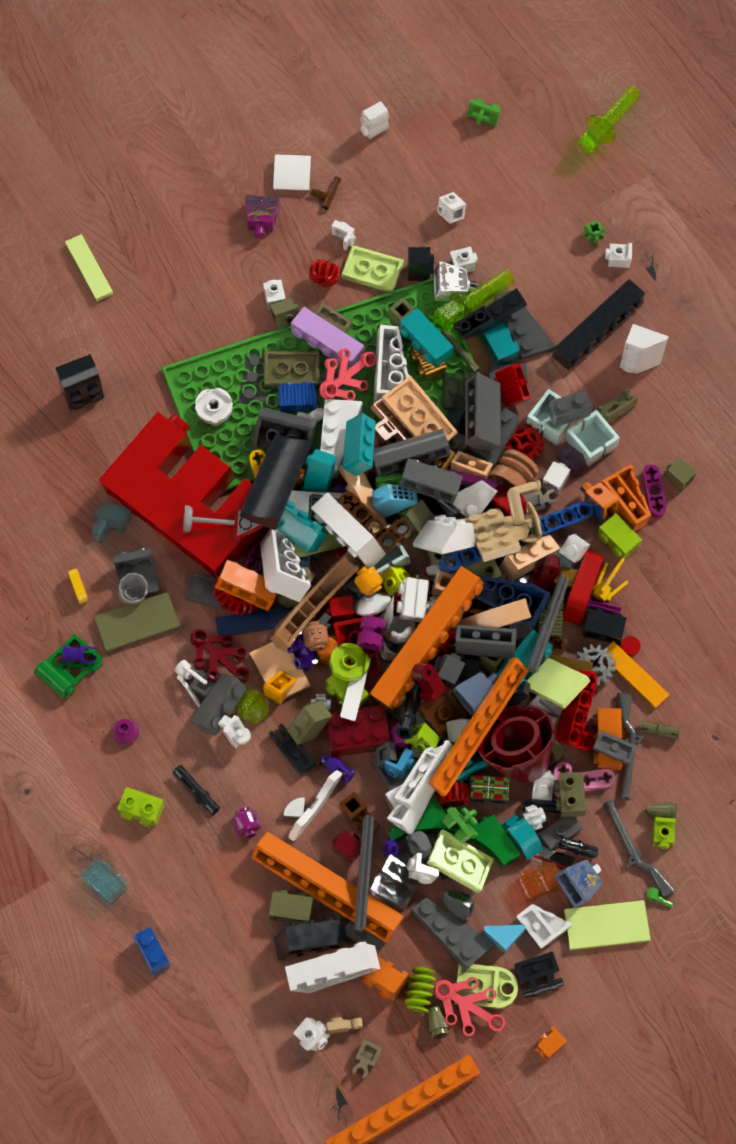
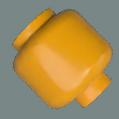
M364 566L356 572L358 576L354 579V583L362 594L370 596L382 588L383 579L374 567L367 569Z

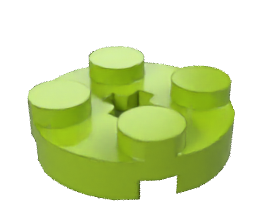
M344 643L340 647L335 648L329 660L332 675L335 678L349 682L361 680L369 667L367 653L365 655L362 648L353 643ZM347 659H351L354 665L349 666L345 662Z

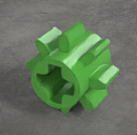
M591 220L589 226L584 225L583 237H587L588 243L597 244L599 239H604L603 233H605L606 228L601 226L600 221L593 222Z

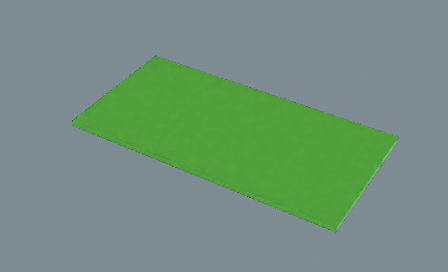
M434 278L335 310L353 321V325L346 334L363 344L364 352H372L376 356L380 325L393 326L388 318L389 308L403 297L414 310L418 308L440 333L446 328L473 359L466 341L461 339L453 326L457 320L449 302L435 301ZM291 325L161 367L178 415L190 427L186 434L192 445V452L194 453L202 445L231 468L235 479L223 493L235 490L244 478L254 483L255 480L249 456L254 451L252 446L258 414L262 408L280 411L278 388L264 390L262 388L264 379L259 384L260 390L264 393L273 391V394L266 398L267 406H263L259 400H253L249 404L239 403L242 383L248 382L247 379L243 380L244 371L249 373V370L245 369L247 357L249 360L251 358L249 353L260 354L259 357L261 359L264 351L320 352V377H322L323 381H326L327 372L325 371L327 369L325 361L331 358L326 357L318 348L311 347L306 340L294 336L291 331ZM400 333L408 375L416 381L444 416H446L451 408L465 409V381L476 373L470 369L453 348V355L444 361L447 366L446 374L426 382L424 377H420L416 367L418 365L416 361L413 362L410 358L409 351H411L412 343ZM264 363L254 366L253 372L256 373L255 369L258 366H264ZM339 364L334 372V380L338 378ZM375 365L363 367L351 379L366 380L368 383L366 391H358L355 387L343 384L338 389L344 391L353 390L355 392V399L353 401H362V413L375 420L377 424L381 420L370 408L375 403L373 402ZM256 373L258 377H264V374ZM247 384L242 388L243 396L244 390L247 387H252L255 390V396L257 394V389L252 384ZM208 388L209 390L221 388L230 395L233 410L230 417L218 426L203 422L197 416L195 410L197 396ZM316 388L317 408L324 410L325 399L320 395V388ZM337 396L333 398L334 400H344ZM271 397H274L275 406L268 404V400ZM211 403V409H217L218 403ZM297 411V412H284V413H288V414H292V415H296V416H297V414H298L299 411ZM301 411V412H304V413H306V414H309V413L312 412V411ZM323 419L317 422L309 455H312L315 449L321 450ZM256 456L257 464L261 465V459L259 456Z

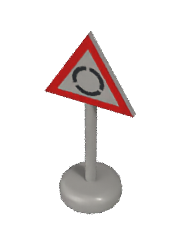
M236 504L235 520L192 517L193 508L185 505L183 532L191 531L192 522L234 525V542L264 526L239 517L242 507Z

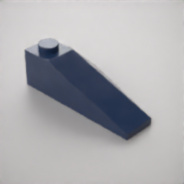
M476 575L480 577L484 584L481 593L475 596V598L494 608L525 598L531 618L520 622L535 629L544 612L551 594L550 592L531 583Z

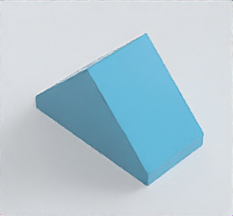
M525 925L484 926L483 935L494 942L495 946L505 954L525 931Z

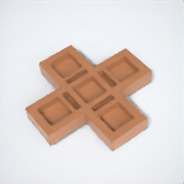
M381 399L370 407L381 420L375 425V437L382 444L394 436L399 441L412 438Z

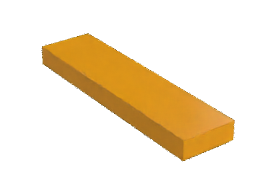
M614 641L607 647V654L613 653L611 660H616V665L612 667H615L616 672L654 709L669 697V694Z

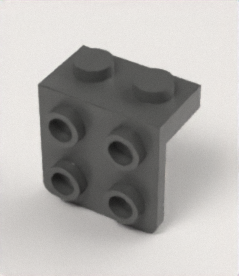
M140 548L135 552H121L113 556L119 584L121 579L127 574L137 573L142 575L148 583L147 594L159 591L151 548Z

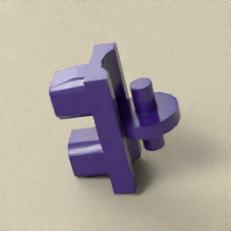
M300 632L287 651L288 653H297L298 657L293 660L297 670L305 669V671H309L312 669V666L317 664L316 658L318 656L316 651H310L309 648L305 647L303 635Z

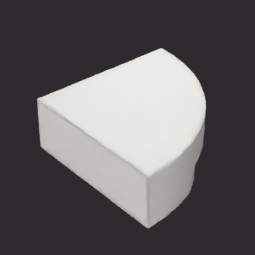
M305 797L291 801L284 811V818H300L304 814Z

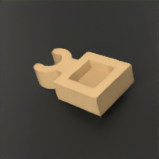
M342 1017L330 1019V1022L327 1023V1031L329 1034L361 1029L363 1028L362 1019L343 1020Z

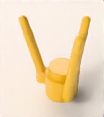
M624 558L619 561L606 582L601 583L608 565L607 562L604 563L592 590L593 597L598 601H610L615 594L628 584L626 580L610 592L612 588L609 584L625 561Z

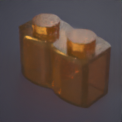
M547 861L538 865L539 869L531 871V869H527L520 873L517 882L526 902L561 889V886L554 877L555 874L559 873L555 862L549 863Z

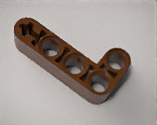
M348 491L340 496L341 506L375 538L385 553L394 552L411 536L412 530L407 520L398 519L387 528L354 493ZM345 501H352L355 508L353 509L352 506L349 503L346 504ZM360 512L367 513L364 519L357 518ZM374 525L380 526V530L376 533L370 532L371 527ZM400 526L407 527L404 533H399L397 530ZM386 539L393 540L390 546H384L383 543Z

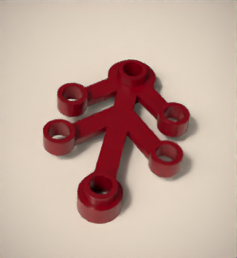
M197 629L191 633L190 642L196 647V658L193 664L196 670H203L205 668L206 661L203 658V649L209 652V672L207 675L209 682L216 683L219 679L217 661L243 684L248 681L249 670L243 666L236 667L225 657L235 656L238 660L246 658L247 651L244 647L229 648L233 643L231 635H208L203 629ZM211 643H221L225 648L214 647Z

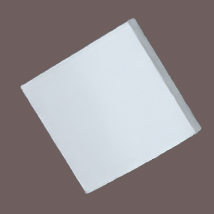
M275 155L273 189L309 191L311 156Z

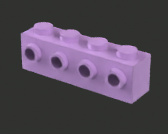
M305 307L302 308L291 322V331L294 336L306 340L311 347L318 348L326 357L336 359L339 365L338 351L340 349L347 348L350 350L351 355L348 359L347 368L356 364L364 353L363 344Z

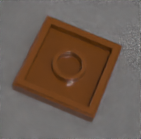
M445 685L447 690L436 701H425L417 708L427 725L441 738L440 740L448 735L446 722L469 717L448 685Z

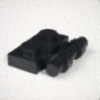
M553 951L514 964L520 984L528 982L530 988L523 990L525 998L530 996L536 997L540 995L539 993L548 990L552 992L557 990V987L564 986L562 978L554 980L553 974L560 971ZM546 977V983L536 984V979Z

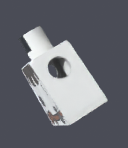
M439 261L433 273L435 301H461L468 291H476L477 282L468 280L466 269Z

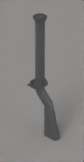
M617 693L618 705L621 709L622 726L629 734V738L625 739V741L638 745L645 736L637 735L636 730L629 723L632 695ZM634 756L629 766L625 764L622 794L619 799L624 801L631 800L629 794Z
M614 799L605 802L603 805L607 807L631 856L628 860V867L635 865L639 869L650 872L662 898L677 892L655 866L641 861L642 852L635 849L614 806Z

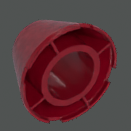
M518 705L508 707L502 710L477 749L483 761L516 782L529 783L539 779L548 769L555 727L548 713L538 707L529 705V708H519Z

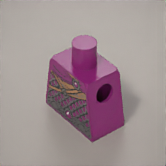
M245 195L248 229L254 230L255 237L263 238L265 237V231L274 230L280 210V197Z

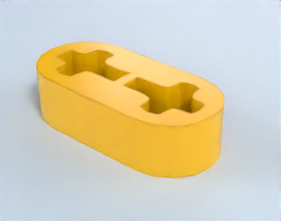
M254 450L249 456L254 480L261 465L257 464L255 457L259 456L262 465L266 456L261 450Z
M77 568L69 570L68 574L79 604L89 601Z

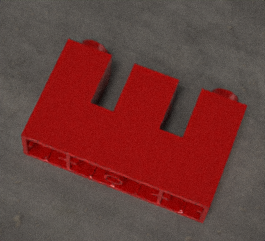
M157 411L100 477L99 482L107 494L216 578L222 571L226 561L236 562L264 527L234 542V525L192 522L191 531L183 532L185 505L193 508L192 517L235 520L236 504L243 508L253 484L244 478L220 508L213 512L210 507L235 479L230 466L200 445L173 478H169L167 474L192 446L186 434L190 427L182 418L174 413L167 419Z

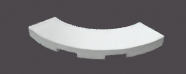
M338 770L334 771L327 778L316 796V801L295 822L288 838L295 841L308 827L333 792L342 776L341 772Z

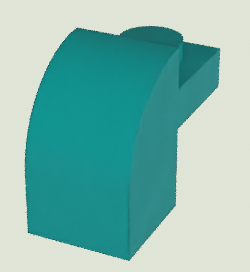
M515 814L501 824L525 859L529 860L543 850L537 834L524 818L521 819Z

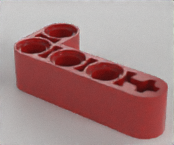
M588 550L585 552L564 610V621L581 625L604 560L603 555Z
M577 669L575 671L588 676L590 682L565 709L562 708L555 738L558 743L572 749L590 751L594 747L595 739L592 734L585 732L584 728L598 678L594 671Z

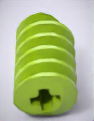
M413 967L412 972L416 975L410 976V980L413 983L408 985L411 991H407L406 996L409 999H405L404 1003L408 1006L406 1007L407 1009L428 1013L429 1010L424 1008V1005H430L431 1003L426 1000V997H432L433 995L428 992V989H434L430 981H436V978L431 975L436 973V971L424 967Z

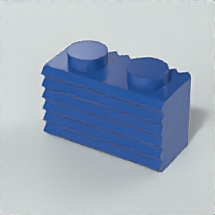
M302 382L297 385L284 383L278 386L280 412L313 411L317 408L315 383Z
M151 927L133 936L153 976L170 968V962Z

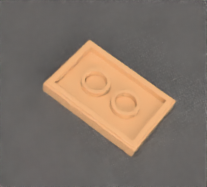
M273 642L250 652V656L264 683L280 670L297 679L285 699L311 687L303 670L296 669L293 661L296 658L294 653L278 649Z

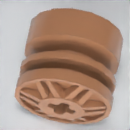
M508 449L504 452L503 457L500 458L499 465L493 468L488 479L497 481L498 486L503 484L508 488L533 482L539 473V469L526 455L516 450Z

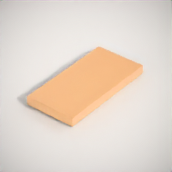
M408 376L381 398L383 403L412 437L442 428L448 441L458 434L457 430L411 376Z

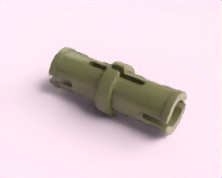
M641 720L639 733L657 735V738L662 736L678 740L680 727L663 725L661 722L656 724Z

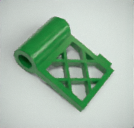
M73 634L63 644L69 647L75 641L80 646H89L76 634ZM62 645L48 659H44L37 665L34 674L62 699L70 698L75 692L74 687L91 671L96 672L103 665L101 662L103 658L93 649H86L84 655H92L97 663L69 664V661H67V664H58L55 659L58 656H63ZM69 668H81V673L74 678L69 673Z

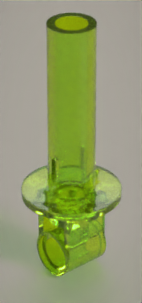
M629 86L602 116H589L585 123L587 131L576 143L589 155L599 143H611L615 139L613 127L641 97L639 89L635 86Z
M505 269L465 296L459 292H453L449 296V303L434 312L433 321L446 331H450L454 328V323L474 312V309L512 285L515 281L512 273Z

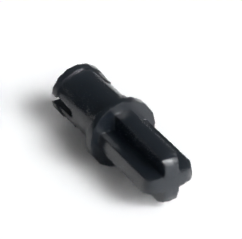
M562 836V840H559V849L571 851L577 856L579 854L590 858L598 856L599 849L583 843L582 840L576 841Z

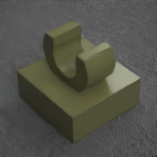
M553 741L548 767L555 765L563 757L562 752L566 751L564 745H556L555 741Z

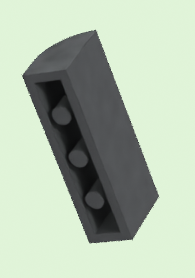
M476 373L465 381V445L478 450H494L501 447L500 383Z
M442 428L375 448L373 464L377 476H385L402 471L408 458L425 464L451 456L450 446Z

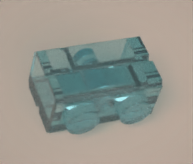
M96 858L80 876L86 884L111 906L127 890V885L125 884L127 880L120 873L115 875L111 871L112 866L106 860L101 862Z

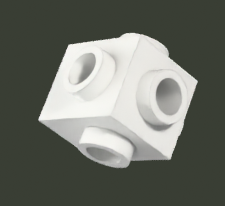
M454 192L439 197L437 212L449 224L464 219L466 203Z
M307 1017L293 1033L301 1040L299 1044L307 1051L323 1049L328 1043L327 1039L330 1037V1034L326 1032L327 1027L319 1020L316 1022L314 1019Z

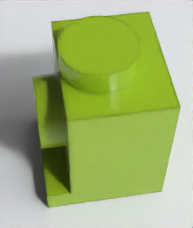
M426 723L413 727L412 738L405 740L406 744L411 743L422 754L426 748L431 746L434 749L437 748L441 738Z
M655 817L653 822V846H658L659 849L673 847L675 841V818ZM661 831H668V835H663Z

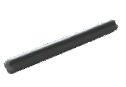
M560 576L527 668L529 672H538L568 586L569 579L567 577Z
M371 815L364 816L354 924V929L360 931L365 930L374 828V817Z

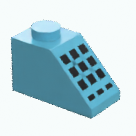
M388 484L372 491L373 506L385 518L418 504L417 493L398 487L399 485Z

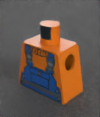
M586 482L581 486L580 490L585 494L584 501L591 503L593 506V514L591 516L599 526L615 513L618 514L619 499L602 483L592 486L589 482Z

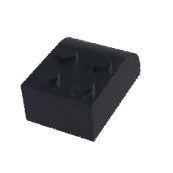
M91 354L55 368L60 388L69 410L80 409L88 403H96L101 398H104L101 380Z

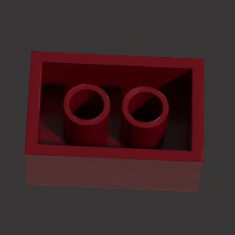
M384 705L359 708L355 721L340 717L341 711L330 713L332 717L326 723L333 758L374 752L376 748L390 741Z

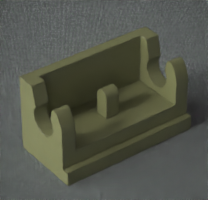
M629 388L606 404L597 407L596 410L608 424L636 407L638 398L635 395L630 396Z

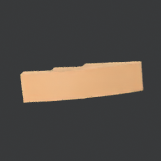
M343 464L340 465L338 470L348 483L345 489L354 493L387 526L385 518L373 506V489L365 474L361 473L355 476L343 469ZM360 512L358 516L360 519H364L367 513ZM372 526L370 532L376 533L380 530V526Z
M524 598L464 618L459 621L458 625L502 628L529 619L531 614L527 601Z

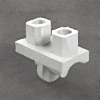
M224 715L219 721L218 725L223 729L224 735L234 748H237L239 744L244 745L248 743L251 739L250 731L244 727L239 717L234 715L231 719Z

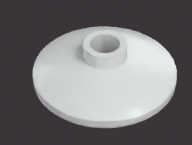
M375 592L370 596L365 594L354 603V612L361 616L378 614L388 608L391 598L383 592Z

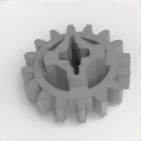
M590 644L589 650L583 647V654L581 652L577 653L578 660L593 662V665L598 663V667L592 668L596 675H600V677H597L596 686L599 687L600 682L606 685V678L611 680L613 678L610 672L614 673L616 671V668L612 667L616 665V660H611L613 653L607 654V647L601 650V645H598L596 649ZM604 659L608 663V669L603 665Z

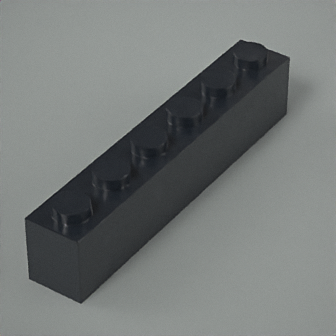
M628 279L553 348L552 357L567 370L578 366L583 356H588L594 350V346L597 343L601 344L610 331L614 332L622 320L626 321L635 308L639 309L643 305L645 292Z

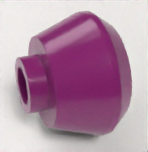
M121 719L114 724L112 735L119 744L128 745L137 739L139 728L133 720Z

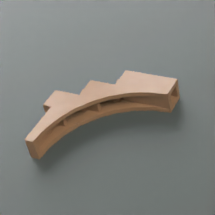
M348 551L315 582L314 586L304 595L301 601L276 625L275 632L270 638L275 647L285 652L322 606L359 569L361 563Z

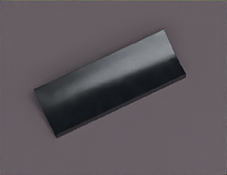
M275 434L239 517L276 531L313 440L293 439Z

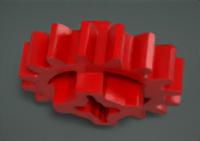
M523 423L522 427L519 428L517 426L511 439L508 440L505 446V451L508 449L515 450L513 448L515 447L516 451L521 452L531 460L532 457L538 459L539 453L543 452V434H539V429L532 430V425L527 428L525 423Z

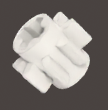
M535 805L525 807L526 813L522 814V818L530 824L534 831L543 828L542 823L546 822L543 809L541 807L537 808Z

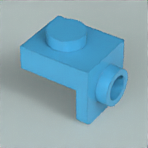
M405 748L397 764L386 760L384 766L387 774L394 778L399 777L403 779L407 771L411 770L414 766L413 751Z

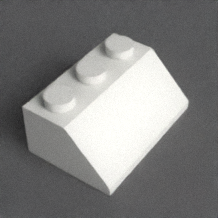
M633 324L625 343L620 368L628 373L638 374L660 365L669 336Z
M446 515L434 516V519L427 520L414 540L413 547L440 554L475 547L473 524L465 522V519L456 520L455 517H446Z

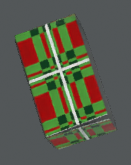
M470 776L469 802L507 804L510 789L509 778Z

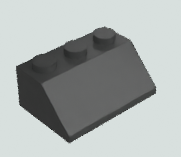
M262 408L257 418L252 449L267 453L275 434L293 439L314 440L317 421Z

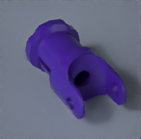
M63 645L62 662L97 663L96 661H86L84 659V651L86 649L98 648L91 646L75 648Z
M328 754L322 757V762L327 766L330 774L337 770L339 772L342 770L346 773V775L342 773L340 778L344 785H347L356 774V771L350 770L343 764L341 759L333 758Z

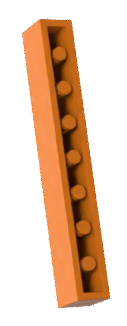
M462 566L459 568L370 692L376 700L392 711L401 705L403 696L415 684L414 681L416 679L412 675L414 665L417 663L427 664L430 659L436 656L440 644L448 639L449 632L458 625L461 615L470 608L473 598L481 593L484 583L480 577Z
M269 832L256 844L251 859L355 923L357 887ZM368 894L365 930L388 943L398 930L404 916Z
M467 1055L325 1142L326 1144H368L479 1077L480 1071L471 1056Z

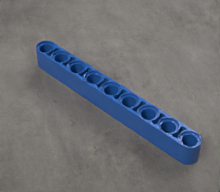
M582 501L539 518L542 537L583 522L593 514V506L587 501ZM579 508L584 510L585 515L580 513ZM563 514L568 517L569 522L564 520ZM547 521L551 522L552 528L548 527ZM522 540L518 541L520 546L527 544ZM475 546L447 554L439 561L438 566L440 571L451 574L456 572L461 566L465 567L483 559ZM463 553L469 556V561L464 559ZM446 560H449V561L452 562V564H453V567H452V568L449 567V566H447Z

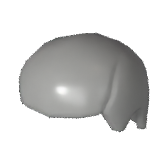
M129 573L120 581L118 588L119 596L125 603L131 605L139 604L147 595L148 583L142 575Z

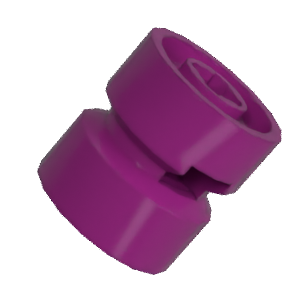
M363 616L360 623L362 632L358 634L357 645L365 649L380 650L383 644V636L381 634L385 632L386 621L374 616Z

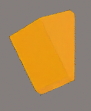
M280 670L264 684V695L281 705L297 679Z

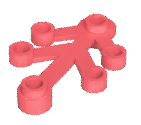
M347 348L340 349L338 351L340 359L338 378L334 380V372L338 366L337 360L334 358L327 359L325 361L327 369L326 381L320 385V395L327 400L337 396L344 400L353 401L355 399V392L353 390L344 391L338 389V387L343 384L355 387L358 391H366L368 389L366 380L351 379V377L363 367L374 366L376 363L375 354L364 352L360 356L359 361L347 370L348 359L351 353Z
M470 977L466 981L454 984L448 980H440L434 986V994L443 1001L446 1013L445 1020L448 1025H454L458 1021V1017L453 1013L451 1000L459 1005L463 1021V1033L466 1036H472L475 1033V1027L471 1023L469 1011L489 1022V1027L494 1031H500L505 1027L503 1016L498 1014L492 1015L473 1003L485 999H495L496 991L493 988H487L483 992L462 997L456 991L466 988L476 989L479 982L475 977ZM471 979H474L476 981L475 987L469 986V981ZM443 986L448 988L447 994L441 993L440 990ZM488 990H492L494 992V996L492 998H488L486 996V992ZM449 1015H453L455 1017V1021L453 1023L448 1022ZM495 1019H500L501 1025L499 1027L494 1026L493 1021ZM467 1026H471L473 1028L471 1034H467L465 1032V1028Z

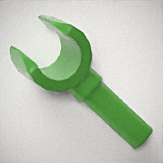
M651 887L647 890L646 897L649 901H657L670 908L673 907V903L658 896L659 889Z

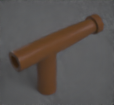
M334 177V182L328 193L314 188L311 191L312 196L324 199L322 208L328 210L337 187L341 182L340 177Z

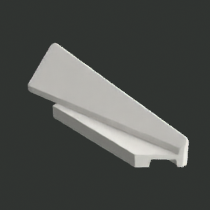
M448 740L444 741V744L434 749L431 746L424 750L394 797L399 804L387 819L409 835L414 832L435 791L428 783L453 747Z

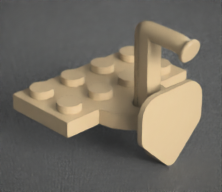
M539 480L512 487L508 490L507 496L512 516L504 517L500 508L465 518V522L473 524L475 546L484 562L521 551L519 540L525 543L541 540L542 529L535 508L528 501L527 508L529 514L524 516L520 494L534 490L539 492L541 489ZM533 527L535 533L528 535L530 528Z

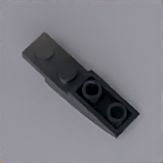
M516 288L489 306L485 307L483 305L454 323L453 326L462 340L469 339L511 319L512 314L527 306V303Z

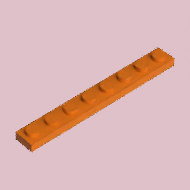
M517 657L511 658L428 784L441 796L447 795L527 674V667Z

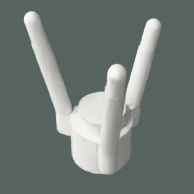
M182 660L175 668V672L178 674L177 679L186 688L197 706L200 707L201 703L194 692L190 690L185 679L189 680L194 676L203 684H207V681L197 673L200 671L207 675L208 673L196 670L192 663L189 664L186 660Z

